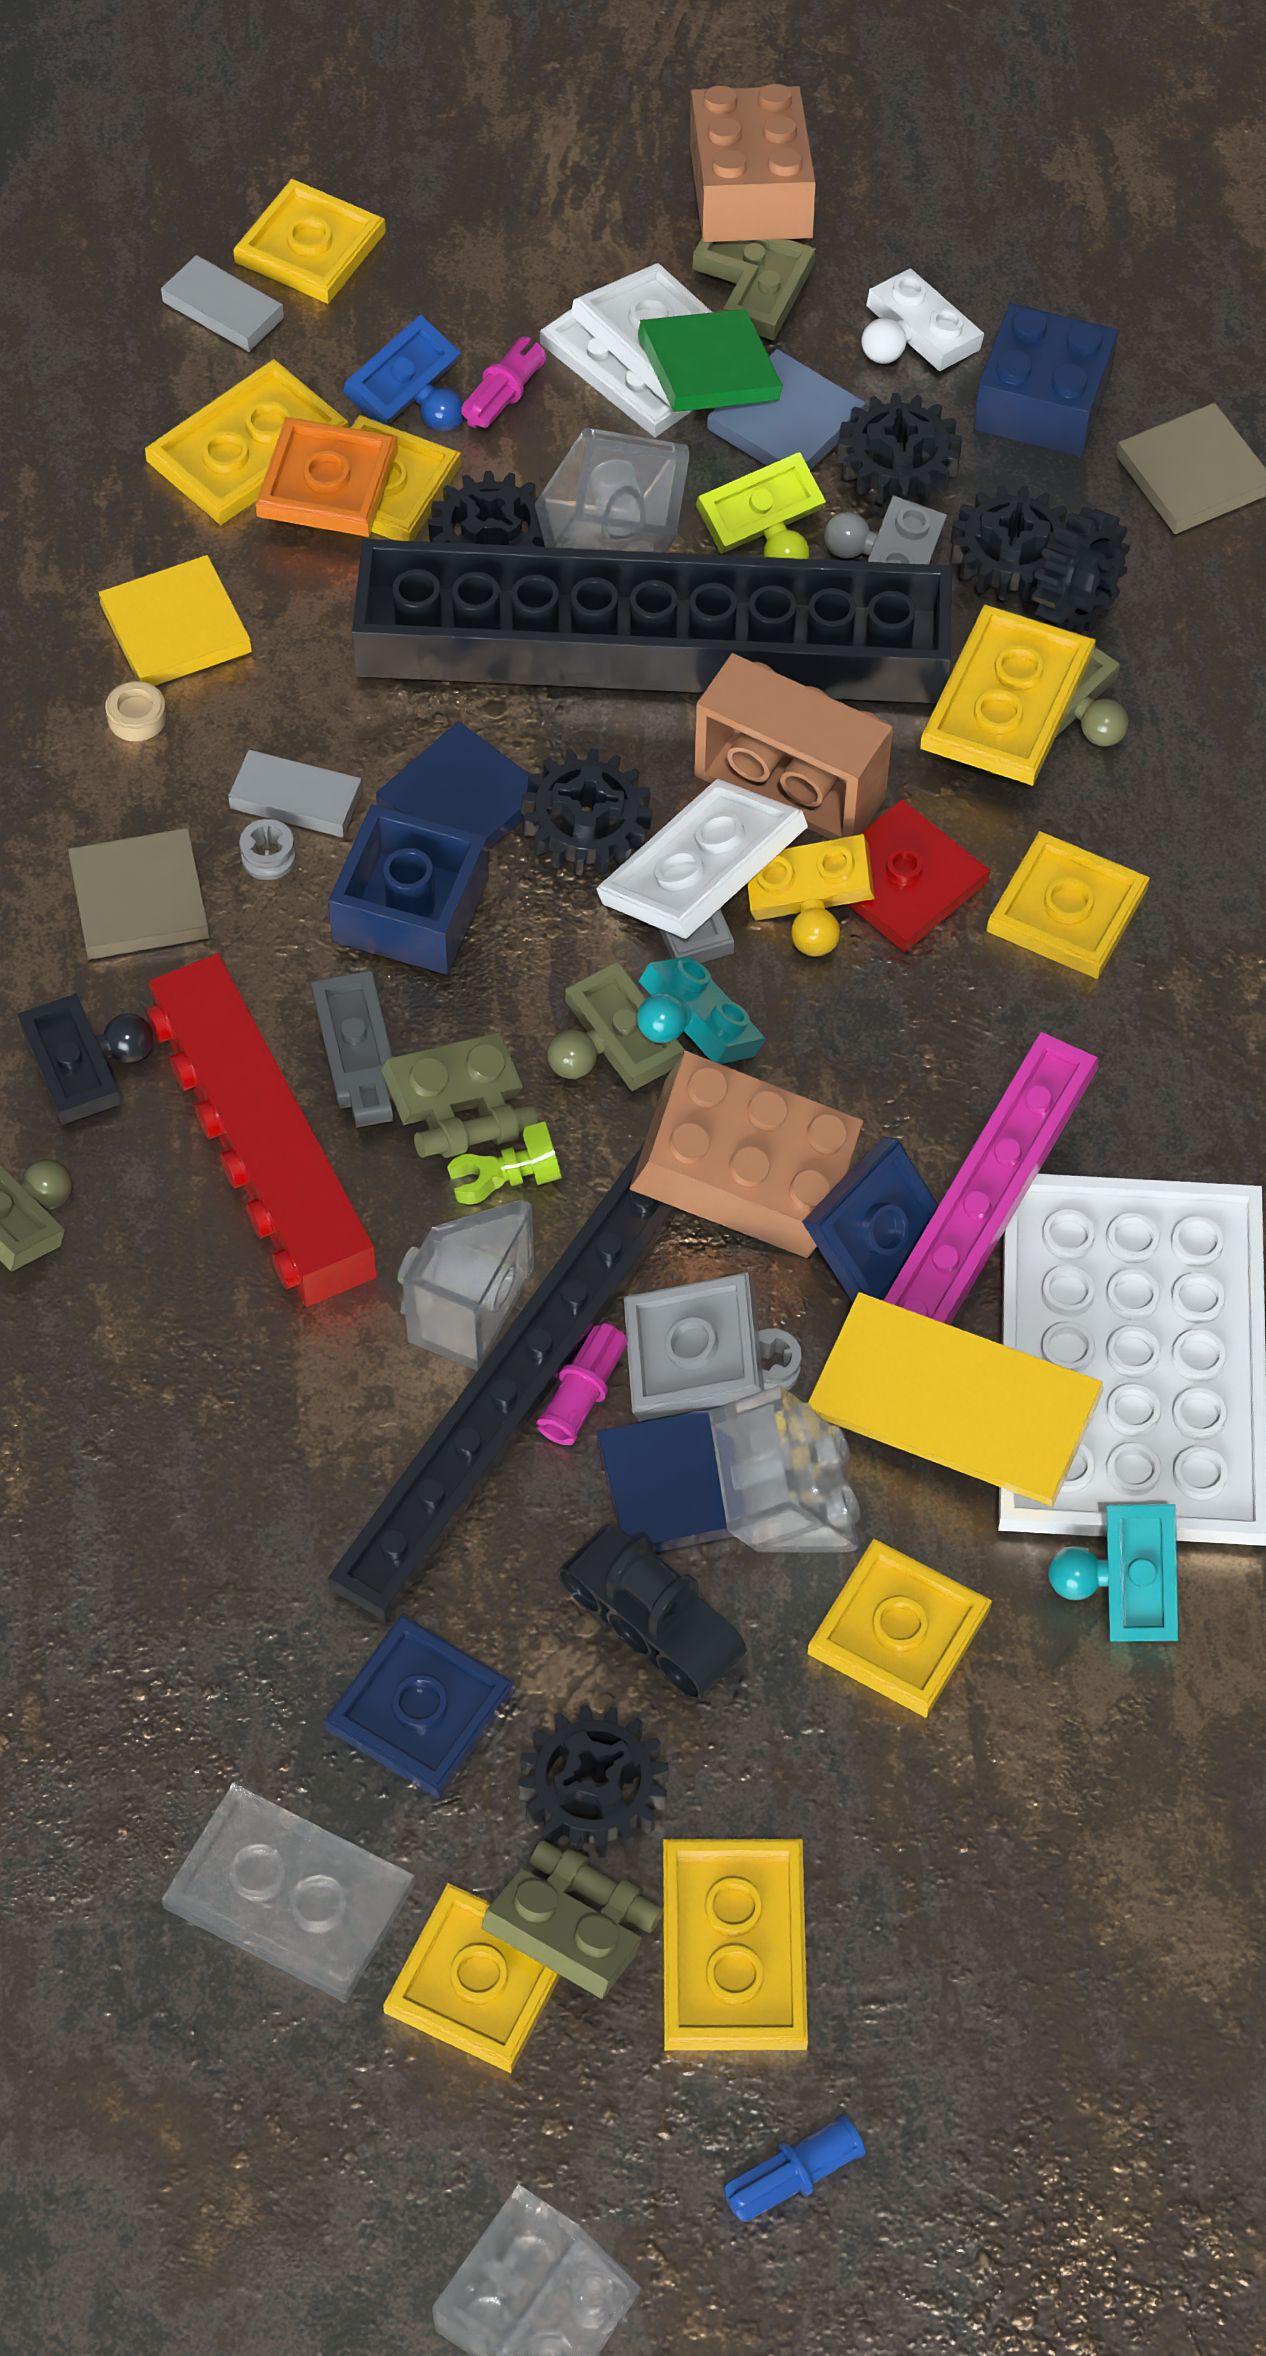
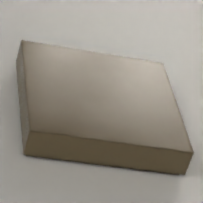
M1215 402L1129 437L1117 444L1116 457L1174 534L1266 496V468Z
M188 828L68 849L88 960L210 938Z

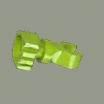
M543 1121L524 1127L523 1138L526 1150L515 1153L513 1147L501 1150L502 1157L499 1158L474 1154H463L454 1158L447 1167L451 1180L469 1174L479 1176L475 1182L454 1189L457 1201L467 1205L477 1204L485 1200L494 1190L503 1186L506 1181H510L511 1187L523 1183L522 1177L534 1174L537 1185L561 1179L562 1176L546 1122Z

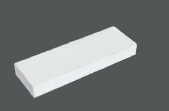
M572 309L540 330V344L653 437H657L693 411L688 410L680 414L673 412L668 404L571 315Z

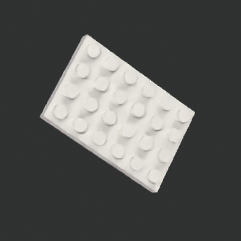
M1037 1174L1003 1233L1001 1344L1103 1381L1104 1391L1054 1506L1046 1505L999 1487L998 1530L1107 1537V1505L1176 1504L1177 1541L1266 1546V1349L1262 1186Z

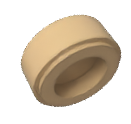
M141 681L124 683L116 687L106 700L105 709L108 725L111 731L121 739L134 742L144 741L156 736L165 726L167 713L164 697L158 688L149 683Z

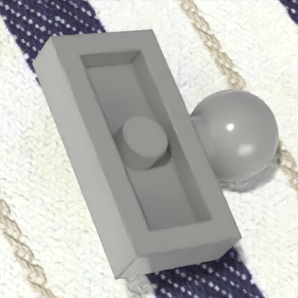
M893 495L878 534L870 531L867 522L860 515L853 512H842L832 517L827 523L824 531V540L830 552L840 558H854L863 553L869 555L867 562L929 565L947 514Z

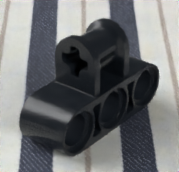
M605 1524L557 1571L558 1578L563 1587L584 1609L679 1691L694 1700H700L747 1652L746 1644L736 1629L698 1596L699 1584L697 1580L690 1574L681 1577L656 1555L655 1545L647 1538H641L635 1542L617 1527Z

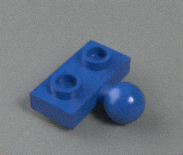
M420 314L346 381L342 392L370 419L385 425L392 423L416 401L421 405L420 414L423 423L429 429L436 432L455 430L464 420V416L461 414V406L464 403L462 398L451 389H436L432 385L457 363L461 352Z

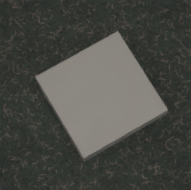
M749 1272L623 1297L632 1413L638 1422L765 1398L755 1287Z

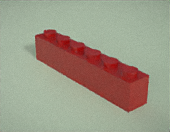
M214 954L149 980L153 1006L145 1009L148 1023L158 1043L168 1040L175 1054L170 1056V1062L182 1090L194 1089L200 1103L195 1104V1111L206 1137L209 1140L217 1136L219 1137L225 1149V1152L220 1154V1159L230 1184L234 1189L244 1186L251 1201L245 1204L249 1219L260 1239L270 1236L277 1252L271 1254L272 1261L285 1289L296 1286L307 1308L377 1278L374 1246L219 954Z

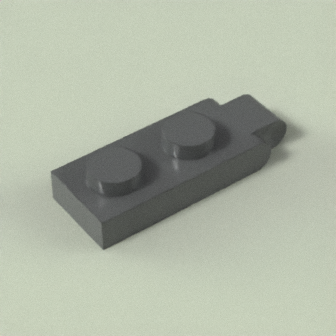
M372 970L311 982L312 997L338 1109L351 1107L356 1128L393 1121L390 1103L392 1096L381 1072L386 1060L393 1057Z

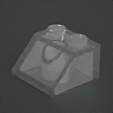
M584 427L534 504L545 547L665 553L677 535L690 456L688 446Z
M517 1200L434 1226L428 1233L421 1248L413 1246L409 1249L398 1274V1282L403 1284L404 1298L401 1305V1314L406 1315L409 1343L473 1370H479L534 1269L532 1204Z

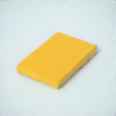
M273 359L145 448L146 461L222 526L257 501L285 417L349 428V422Z
M984 604L921 736L920 749L1034 786L1094 654L1096 640Z
M663 1839L664 2051L807 2050L803 1839Z

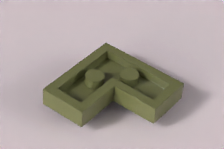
M701 238L693 253L692 270L737 283L723 311L746 309L758 335L775 340L815 265L816 248L788 239L703 242Z

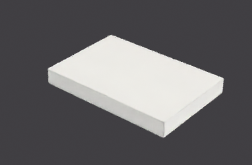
M656 263L574 299L571 315L670 406L638 337L640 320L710 313L712 311L659 263Z
M716 779L604 880L596 890L603 905L687 939L799 836L808 825L802 810L726 781Z

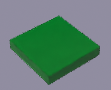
M746 309L640 320L638 337L673 412L778 401L780 399L783 385Z

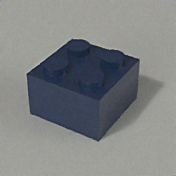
M1009 302L979 383L973 430L1083 458L1111 378L1119 329Z
M371 804L328 899L332 942L448 975L489 880L487 836Z

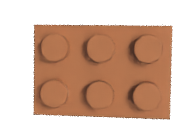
M769 84L756 88L713 86L709 89L691 90L690 149L702 241L813 238L815 176L800 86H784L781 84Z
M732 653L696 705L694 776L711 784L716 779H720L802 810L808 825L807 829L831 840L859 835L866 829L886 798L893 726L882 722L881 719L870 712L858 711L828 697L818 688L801 685L777 674L763 663L751 662Z
M684 1051L665 1079L629 1189L808 1258L817 1245L802 1221L847 1175L863 1120L696 1054Z

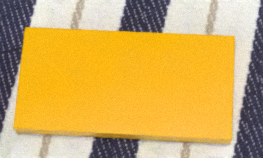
M858 1292L806 1408L811 1416L1053 1507L1104 1391L1103 1381Z

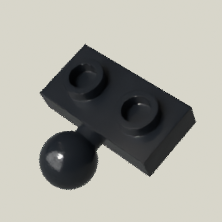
M77 993L18 1013L21 1030L61 1125L120 1105L119 1091L105 1059L112 1057L123 1063H134L143 1059L153 1045V1032L149 1023L141 1016L132 1013H124L114 1017L105 1027L104 1034L95 1036Z

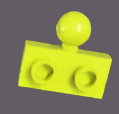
M798 452L700 495L695 505L721 554L761 536H765L767 542L764 547V557L809 559L810 551L805 538L795 531L787 530L786 525L822 510L826 501L803 456Z

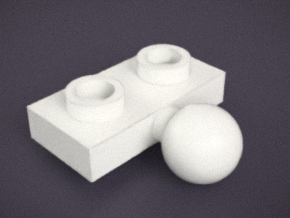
M911 268L869 289L866 306L880 319H876L867 325L863 331L861 343L864 353L872 361L887 364L897 360L902 355L907 342L938 371H942L981 350L984 333Z

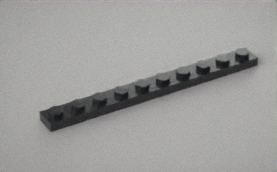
M644 1143L328 1577L329 1589L386 1622L559 1380L560 1370L565 1365L571 1363L583 1346L592 1328L599 1324L679 1212V1208L629 1189Z

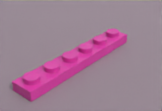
M1040 1032L886 1295L885 1302L947 1325L952 1323L1097 1072L1099 1066L1096 1056Z

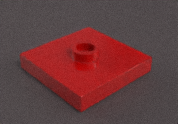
M901 799L860 833L864 834L869 847L875 899L846 905L906 953L989 882L990 869Z

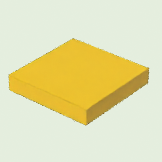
M291 179L233 249L235 263L329 304L386 233L385 219Z
M359 415L351 426L352 429L397 436L398 450L371 532L392 540L414 541L431 514L432 502L441 499L443 488L446 485L449 486L460 469L461 452Z
M208 555L98 592L100 605L137 681L156 686L252 652L250 638Z
M1039 831L988 919L987 932L1098 979L1147 892L1150 877Z
M873 1539L810 1641L808 1655L927 1718L990 1612L992 1600L890 1546Z
M448 1883L383 2004L384 2013L512 2073L561 1975L481 1929L486 1911L492 1903Z

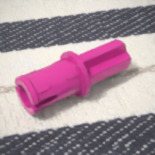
M520 337L498 364H491L485 369L482 383L461 406V414L467 419V424L474 429H477L479 426L483 428L489 427L508 403L518 402L523 395V386L546 362V354L539 343L536 342L528 353L524 355L522 352L531 343V338Z
M605 1322L593 1327L573 1363L565 1365L560 1370L559 1380L561 1384L546 1410L537 1420L539 1431L551 1441L561 1445H572L577 1439V1433L594 1403L601 1402L607 1396L608 1388L606 1382L627 1347V1336L617 1330L615 1325Z

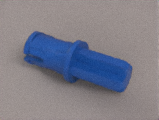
M841 2114L833 2122L812 2132L792 2145L786 2141L777 2144L778 2153L726 2182L723 2187L724 2195L735 2216L741 2222H749L798 2192L803 2196L813 2193L812 2184L855 2158L859 2159L866 2154L864 2144L849 2118L845 2114Z

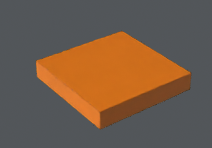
M285 417L256 501L257 517L369 537L398 450L397 436Z

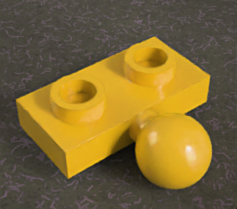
M864 834L783 849L747 883L750 911L755 921L800 913L792 924L791 937L796 948L803 954L811 957H820L830 953L836 947L840 938L839 923L834 915L825 910V908L875 899L869 847Z

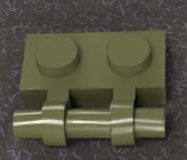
M500 1032L389 1058L381 1069L403 1125L426 1120L430 1130L418 1132L414 1136L416 1151L422 1158L439 1153L445 1158L461 1155L467 1152L468 1146L492 1141L495 1145L513 1142L517 1140L519 1133L524 1131V1127L538 1123V1115L532 1105L512 1109L510 1105L504 1102V1100L516 1098L523 1086ZM477 1107L481 1117L461 1121L458 1117L454 1116V1113Z
M542 1840L533 1852L530 1864L550 1875V1877L543 1881L521 1868L487 1909L481 1929L603 1999L635 1958L642 1937L626 1929L624 1925L629 1921L648 1933H652L662 1917L664 1908L643 1897V1888L624 1878L617 1882L589 1866V1857L581 1852L570 1848L563 1851L546 1840ZM576 1890L604 1908L599 1913L571 1897L570 1894Z

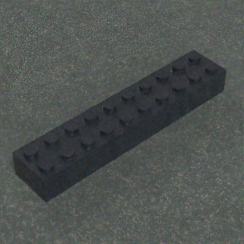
M362 539L352 627L355 674L358 677L705 692L730 655L734 653L751 662L763 663L774 670L775 673L801 685L818 688L833 699L937 703L947 684L951 662L952 566Z

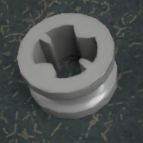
M261 819L246 826L240 835L239 846L242 864L247 873L254 878L267 881L279 879L288 874L294 866L296 854L292 831L287 825L275 819ZM265 844L266 848L270 849V844L278 845L279 852L269 855V851L265 850L264 856L258 855L257 847Z
M777 1328L763 1329L759 1331L761 1357L769 1359L775 1352L783 1355L782 1366L775 1364L769 1371L762 1369L765 1394L777 1395L790 1390L797 1383L801 1370V1347L796 1338L786 1331Z

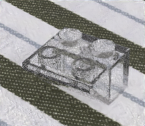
M781 1385L709 1410L728 1532L757 1552L848 1553L859 1549L855 1524L860 1521V1508L854 1492L848 1486L844 1464L850 1460V1451L847 1440L838 1426L831 1425L814 1412L808 1403L801 1402Z
M518 2184L433 2305L432 2312L435 2331L471 2356H598L641 2292V2287L581 2226Z

